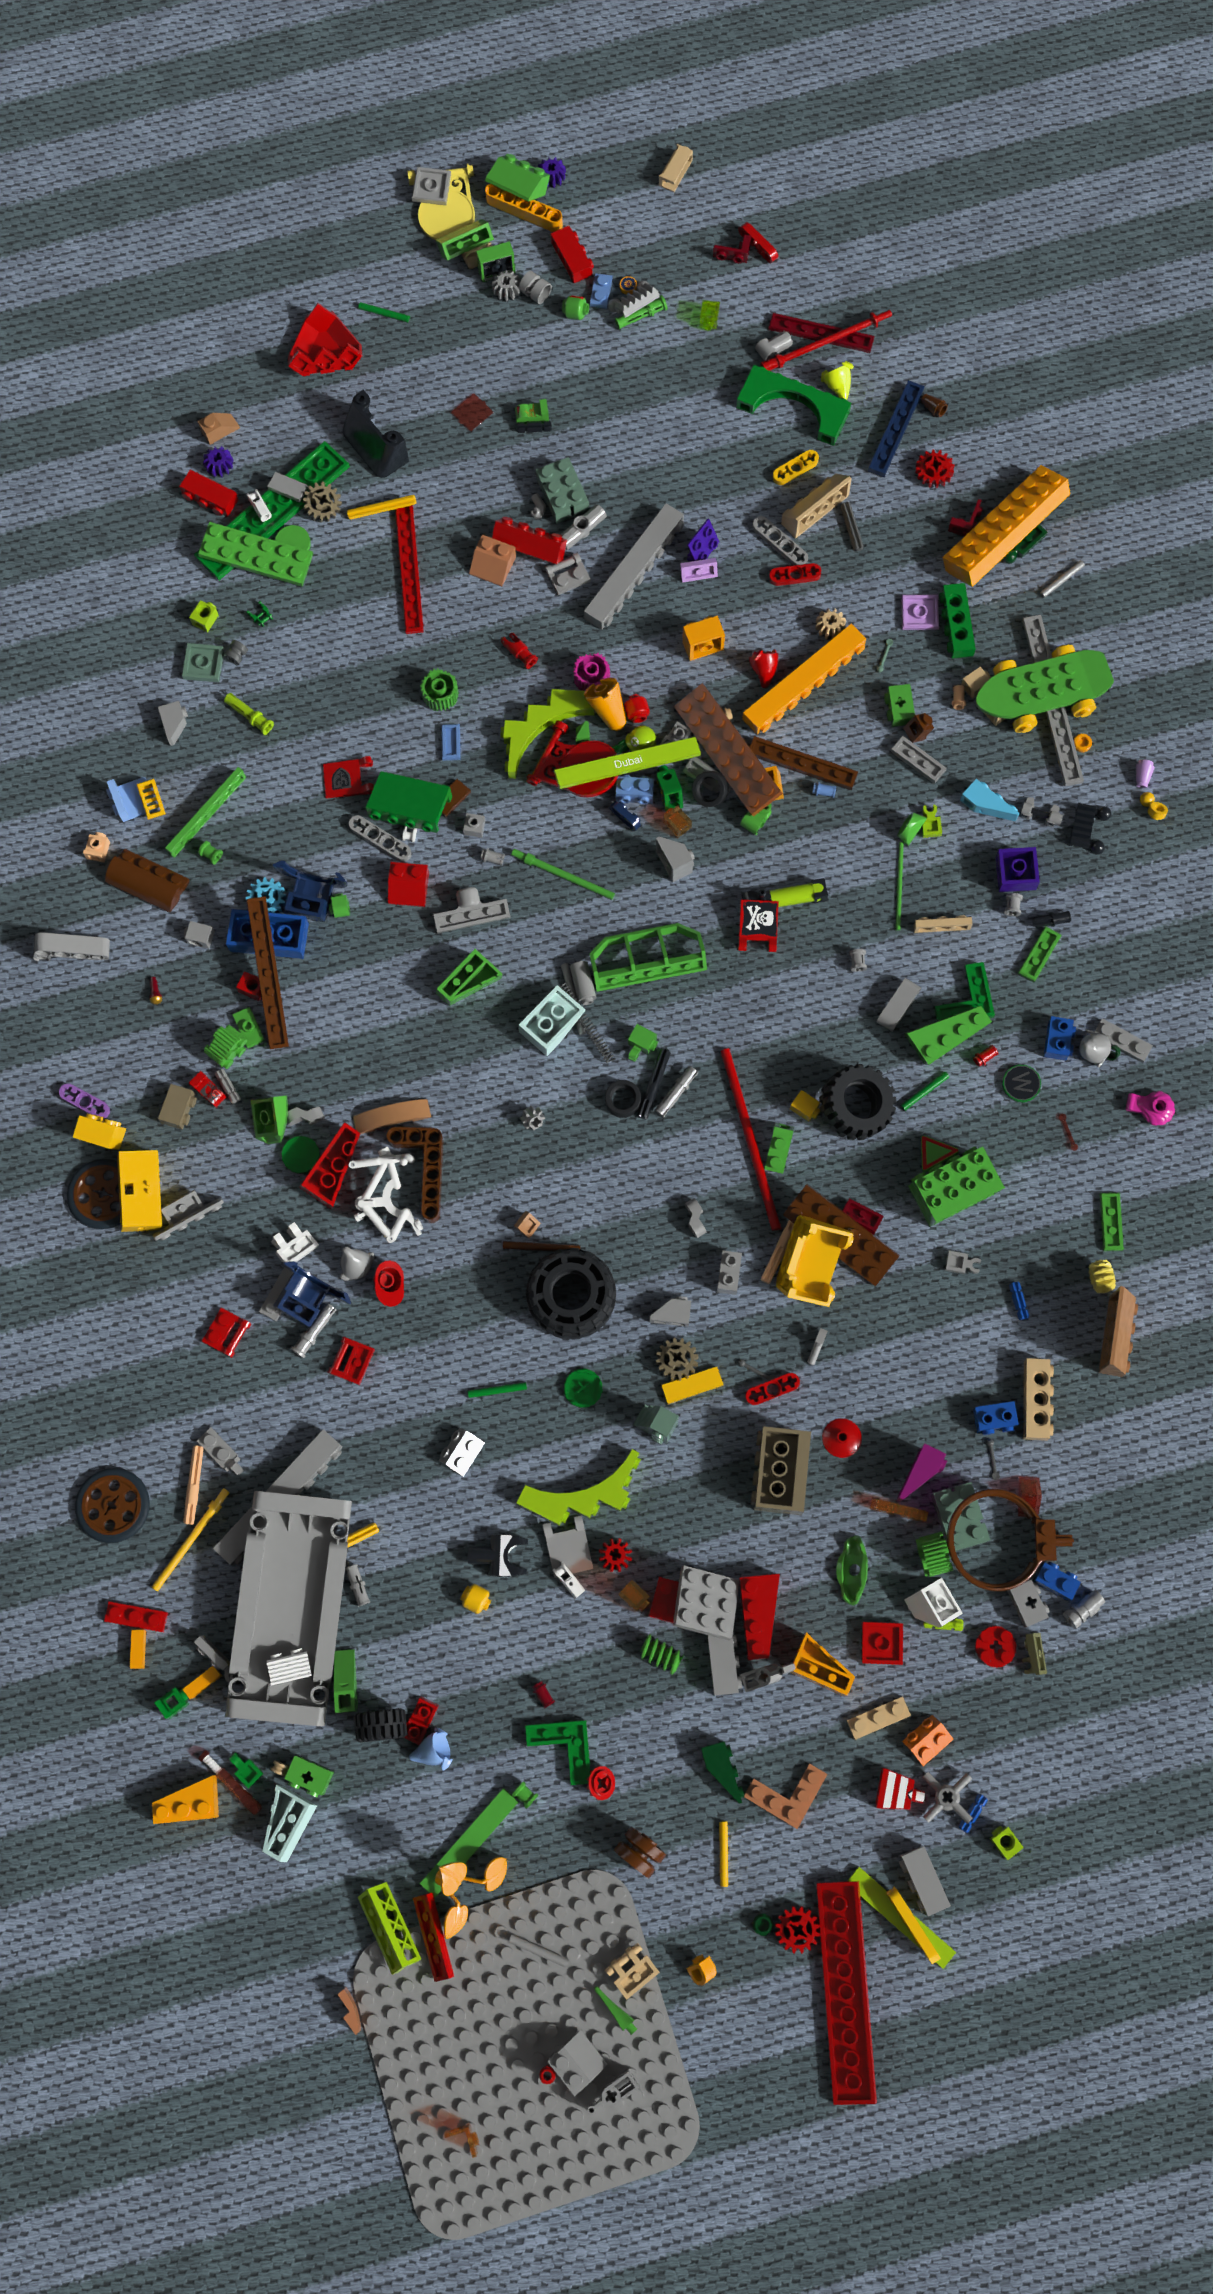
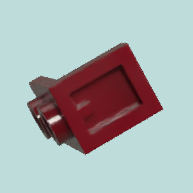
M744 235L743 242L740 241L738 249L714 245L713 257L720 261L726 259L732 260L737 264L747 263L751 236Z
M978 499L970 522L952 517L948 531L965 537L977 525L975 519L976 517L980 518L983 507L980 506L982 500Z

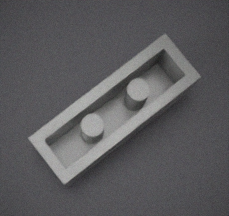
M707 1635L714 1696L739 1693L738 1689H742L741 1676H737L736 1668H740L739 1656L734 1655V1647H737L736 1635H732L731 1640Z
M919 1846L900 1855L902 1860L899 1861V1865L903 1873L907 1872L910 1880L907 1883L911 1892H916L919 1898L916 1903L921 1914L925 1912L926 1916H931L951 1907L925 1846Z

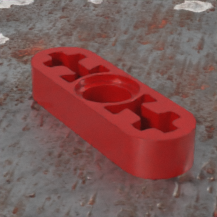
M745 222L738 228L739 234L743 238L744 235L751 236V246H755L758 249L757 252L767 262L771 264L778 258L776 249L750 223Z
M815 563L778 567L771 570L769 580L775 586L813 582L821 577V567ZM811 569H814L816 575L810 573ZM796 571L800 574V577L794 579L790 574ZM775 574L781 576L780 580L776 579Z
M794 1373L785 1374L750 1388L745 1394V1399L750 1405H759L796 1390L800 1385V1379ZM787 1377L796 1380L794 1387L791 1388L790 1385L783 1387L786 1391L782 1392V1387L778 1380H781L782 1383L788 1381ZM769 1384L777 1385V1394L770 1395L767 1392V1386ZM760 1387H763L764 1394L767 1396L766 1399H764L763 1395L757 1398V1402L749 1399L751 1391L757 1394L761 1392Z

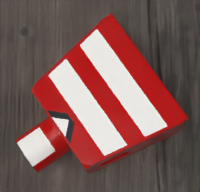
M881 1768L875 1808L910 1810L911 1801L923 1804L925 1791L914 1789L915 1780Z

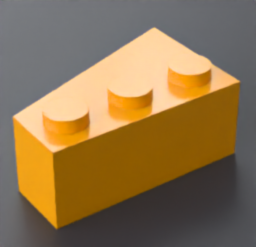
M806 1632L793 1661L796 1669L790 1673L843 1697L848 1696L855 1676Z
M212 1775L153 1802V1824L219 1817L217 1775Z

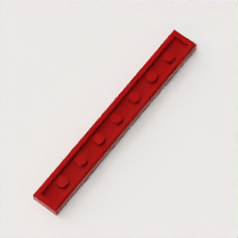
M413 505L395 509L406 634L424 633Z

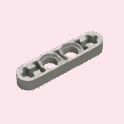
M763 516L754 519L753 530L792 565L808 563V554L772 522ZM758 523H764V528L762 526L758 528ZM774 533L777 534L779 538L777 540H771L769 538V535ZM784 545H790L792 547V550L786 552L782 549V547ZM797 557H803V561H797Z
M359 815L353 816L349 820V827L353 833L396 860L406 862L411 858V850L408 845ZM360 821L361 826L365 828L364 833H362L363 829L357 826L354 828V822L358 823ZM375 830L378 832V835L375 838H369L368 832ZM391 840L393 844L391 847L385 848L383 842ZM396 845H397V848H398L399 850H401V851H404V849H405L407 855H406V856H405V855L400 856L399 851H397V850L395 849V848H396Z

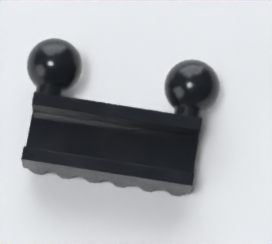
M1078 803L1069 846L1084 847V849H1089L1095 855L1102 854L1105 850L1104 843L1100 840L1090 842L1095 816L1101 821H1107L1111 817L1110 808L1102 806L1098 809L1096 806Z

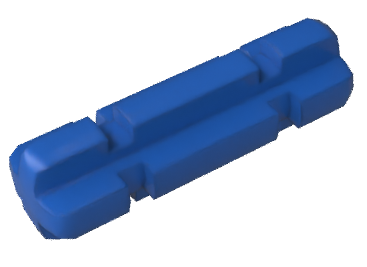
M1013 1282L1009 1285L1010 1292L1013 1293L1012 1299L1015 1309L1018 1310L1017 1316L1019 1320H1025L1029 1318V1313L1026 1310L1027 1306L1023 1292L1020 1291L1021 1285L1019 1282Z
M977 1794L974 1799L975 1803H972L967 1811L973 1819L968 1824L962 1820L958 1826L965 1833L970 1831L971 1824L975 1823L982 1811V1806H985L988 1801L982 1794Z

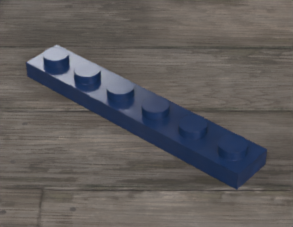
M908 380L871 461L868 472L885 478L925 386Z

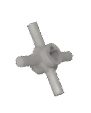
M929 1772L922 1777L936 1791V1804L923 1816L928 1823L942 1809L946 1811L954 1810L967 1824L973 1819L959 1804V1792L972 1780L967 1773L954 1786H942ZM946 1792L948 1794L950 1792L953 1801L951 1803L948 1801L944 1803L942 1801L944 1799L943 1793Z

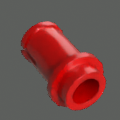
M990 1045L981 1053H976L973 1061L978 1067L985 1066L987 1061L998 1055V1051L993 1045Z
M546 2065L540 2070L539 2078L542 2083L551 2084L556 2078V2072L550 2065ZM544 2072H550L551 2076H545Z

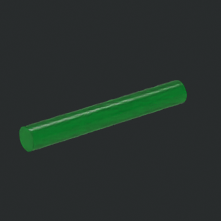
M362 302L359 303L360 310L409 322V315Z
M942 1073L900 1105L902 1109L906 1111L950 1078L948 1073Z
M526 1382L468 1390V1397L474 1398L527 1390Z

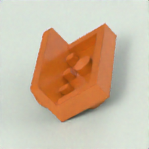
M931 1715L913 1732H910L902 1742L919 1763L924 1766L954 1739L943 1724Z

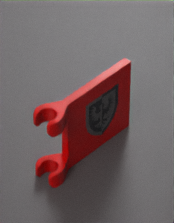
M365 756L355 760L323 764L326 799L371 794L374 785L368 783L362 786L360 767L373 766L371 757Z

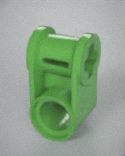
M771 803L754 817L748 812L742 819L740 826L757 835L759 828L764 826V823L771 815Z

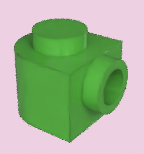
M343 894L332 895V903L329 904L330 914H334L335 918L350 916L347 896Z

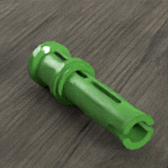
M659 295V298L626 318L623 315L615 318L618 328L621 329L647 316L653 317L655 313L662 310H668L664 297Z

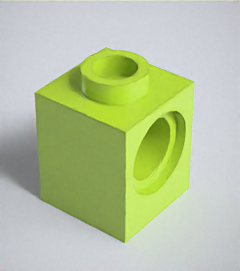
M200 600L189 618L193 626L208 633L219 615L215 605Z
M999 1826L991 1832L993 1836L990 1840L1005 1860H1009L1024 1848L1007 1826L1004 1828ZM1007 1835L1010 1838V1844L1007 1847H1002L1000 1839Z

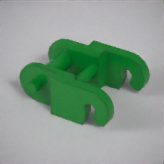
M259 601L258 604L263 608L259 615L250 614L249 610L246 613L255 623L259 622L258 625L264 627L263 623L268 619L273 620V615L269 614L268 608ZM265 613L267 616L260 620L259 617Z

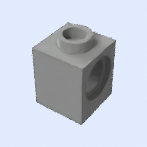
M190 921L189 926L184 930V937L188 944L209 949L215 931L212 926Z

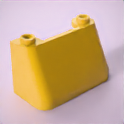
M799 1215L794 1223L777 1275L776 1287L789 1298L829 1307L835 1297V1291L830 1282L841 1249L846 1250L853 1243V1233L843 1228Z

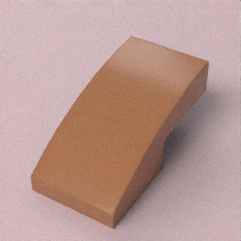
M346 1987L337 1995L349 2010V2013L343 2018L356 2035L361 2031L360 2017L355 2001Z

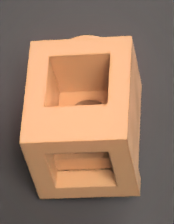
M95 832V835L89 834L86 848L83 851L86 859L105 863L110 845L109 839L100 832Z

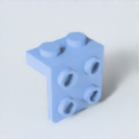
M145 777L117 786L114 779L107 781L109 787L106 789L110 800L113 799L115 803L112 805L115 815H119L123 822L146 814L136 785L147 781ZM145 789L143 793L149 792L151 789ZM153 795L145 797L146 800L154 798ZM154 801V802H151V803H147V806H152V805H155L156 803H155V801Z

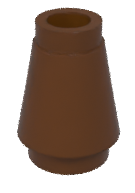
M925 394L921 399V403L935 417H942L948 408L945 400Z

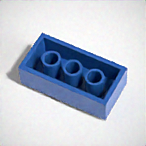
M231 909L226 941L230 952L255 954L248 910ZM268 913L275 956L304 959L309 927L306 916Z

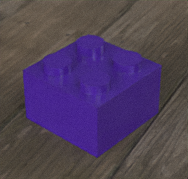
M1036 847L998 849L995 859L999 892L1036 890L1040 883Z

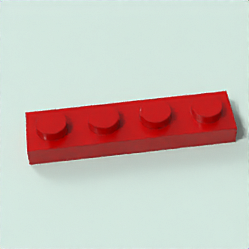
M433 1893L414 1897L413 1901L434 1982L454 1977Z

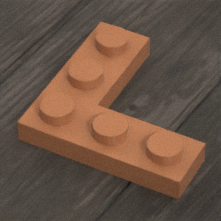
M809 1763L790 1799L785 1798L753 1778L744 1797L798 1829L827 1774Z

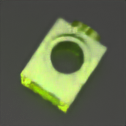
M702 301L699 328L707 331L717 330L720 302Z

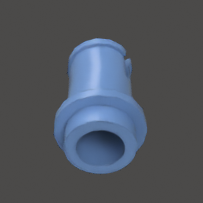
M819 781L814 783L812 794L834 798L836 786L820 784Z

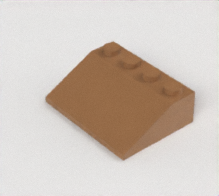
M1122 1286L1109 1296L1099 1373L1123 1377L1130 1369L1128 1353L1131 1354L1133 1342H1130L1131 1334L1135 1332L1136 1326L1133 1323V1317L1138 1311V1304H1135L1136 1297Z

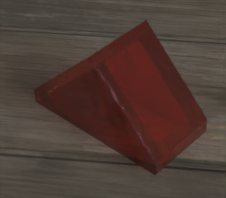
M1019 1476L1018 1496L1028 1502L1037 1515H1039L1042 1498L1039 1478ZM1018 1507V1517H1026Z

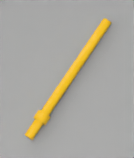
M223 1488L217 1498L210 1502L206 1513L152 1585L154 1590L159 1591L215 1512L218 1513L222 1508L221 1504L230 1493L228 1490Z

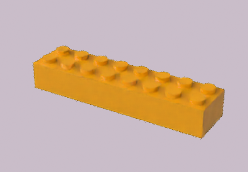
M1040 465L943 556L946 572L973 587L1070 495L1068 479Z

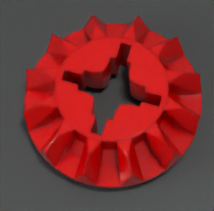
M598 1766L590 1771V1777L587 1778L589 1781L587 1789L591 1792L590 1796L595 1797L596 1800L608 1799L615 1789V1777L612 1771L605 1766ZM598 1779H602V1781H601L602 1787H598V1785H599Z

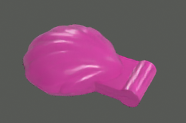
M1154 1091L1146 1097L1133 1093L1128 1094L1126 1111L1141 1113L1143 1118L1151 1125H1165L1175 1114L1174 1102L1168 1094L1162 1091Z

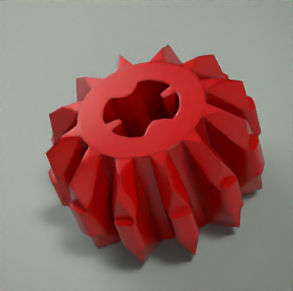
M611 1538V1546L604 1542L603 1546L607 1550L599 1549V1553L605 1554V1556L599 1558V1561L607 1560L603 1564V1568H607L610 1564V1572L614 1571V1566H617V1571L621 1572L620 1565L622 1564L627 1569L628 1565L624 1560L632 1561L631 1557L626 1556L631 1554L632 1550H624L628 1543H624L621 1547L620 1538H618L617 1544H614V1540ZM614 1550H618L619 1555H621V1558H617L616 1561L610 1555L611 1552L614 1553Z

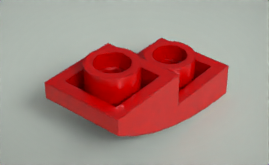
M420 1697L406 1725L407 1735L403 1738L420 1745L439 1705Z

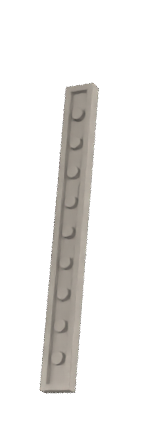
M1036 615L1023 618L1022 623L1032 662L1036 663L1051 659L1052 655L1042 616ZM1065 707L1045 711L1064 787L1083 783L1084 779Z

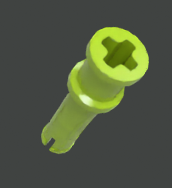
M232 693L226 695L224 702L247 718L250 725L260 729L263 735H267L273 728L274 722L266 719L260 711H254Z

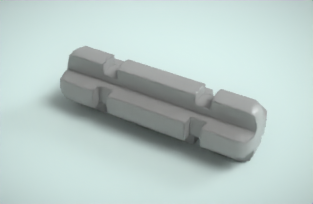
M224 1069L216 1071L215 1075L231 1103L235 1104L240 1101L241 1098L235 1092L236 1089L229 1077H227Z

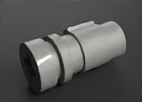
M1094 1590L1080 1600L1077 1605H1072L1070 1609H1067L1063 1616L1071 1627L1077 1629L1081 1626V1623L1086 1622L1088 1616L1092 1617L1101 1610L1100 1606L1105 1603V1600L1097 1590Z

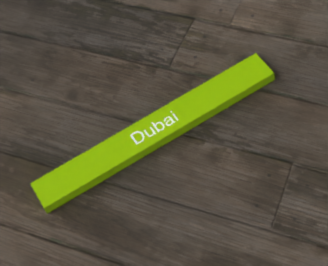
M696 737L556 769L554 774L559 789L698 757L701 755V751Z

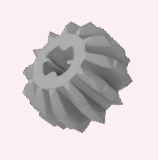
M507 270L505 273L499 271L498 276L493 278V294L498 296L499 300L503 299V297H505L506 302L508 297L514 300L515 295L519 296L520 278L518 275L515 276L513 271L511 273H508Z

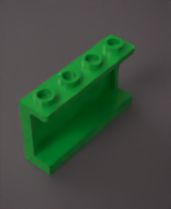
M381 771L366 805L368 816L376 821L382 820L391 824L404 825L408 828L422 829L425 832L438 833V821L446 802H451L452 793L450 786Z

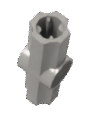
M596 504L583 516L576 517L573 524L560 534L562 538L567 539L565 550H569L581 538H586L590 531L607 517V514L600 505Z

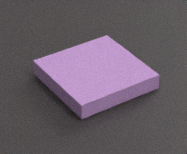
M938 595L901 596L902 630H939Z

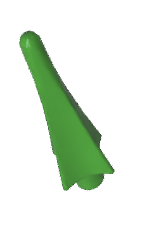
M596 1986L594 1988L595 1992L606 2004L622 2031L626 2029L632 2035L637 2030L632 2023L634 2019Z

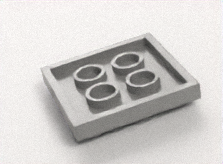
M685 1565L682 1566L673 1626L731 1640L739 1580Z

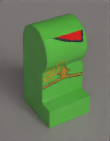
M542 399L539 400L540 403L517 405L515 407L517 423L549 421L547 400Z

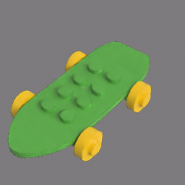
M1061 645L1051 653V659L1017 667L1014 660L999 662L993 668L994 676L978 692L976 705L982 712L991 716L1005 719L1016 718L1013 722L1015 732L1026 733L1038 724L1034 714L1075 704L1071 708L1074 717L1089 716L1096 709L1093 699L1107 692L1114 683V679L1105 655L1102 652L1094 650L1076 652L1073 645Z

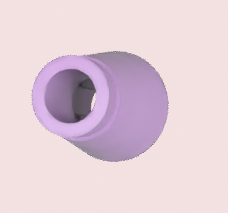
M1139 760L1138 764H1136V787H1148L1155 768L1153 766L1154 762Z

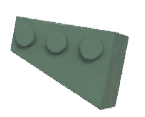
M644 1405L633 1426L651 1435V1440L660 1445L663 1442L667 1444L678 1425L679 1416L662 1406Z

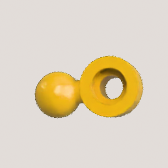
M1144 792L1140 796V803L1145 807H1149L1148 814L1154 820L1164 819L1168 808L1160 802H1154L1155 797L1152 793Z

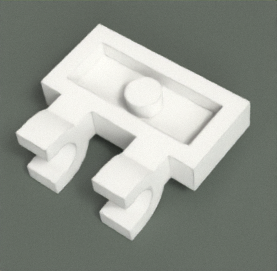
M295 1222L289 1225V1229L286 1231L294 1238L292 1241L286 1243L280 1233L273 1236L271 1241L279 1249L275 1254L282 1262H297L319 1246L308 1230L302 1233Z

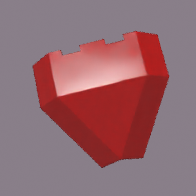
M317 303L310 314H307L288 354V366L302 376H310V374L331 373L345 369V371L352 370L362 357V345L333 311L330 312Z

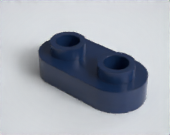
M614 801L609 806L611 812L631 830L636 831L641 826L640 818L635 813L631 814L621 801Z

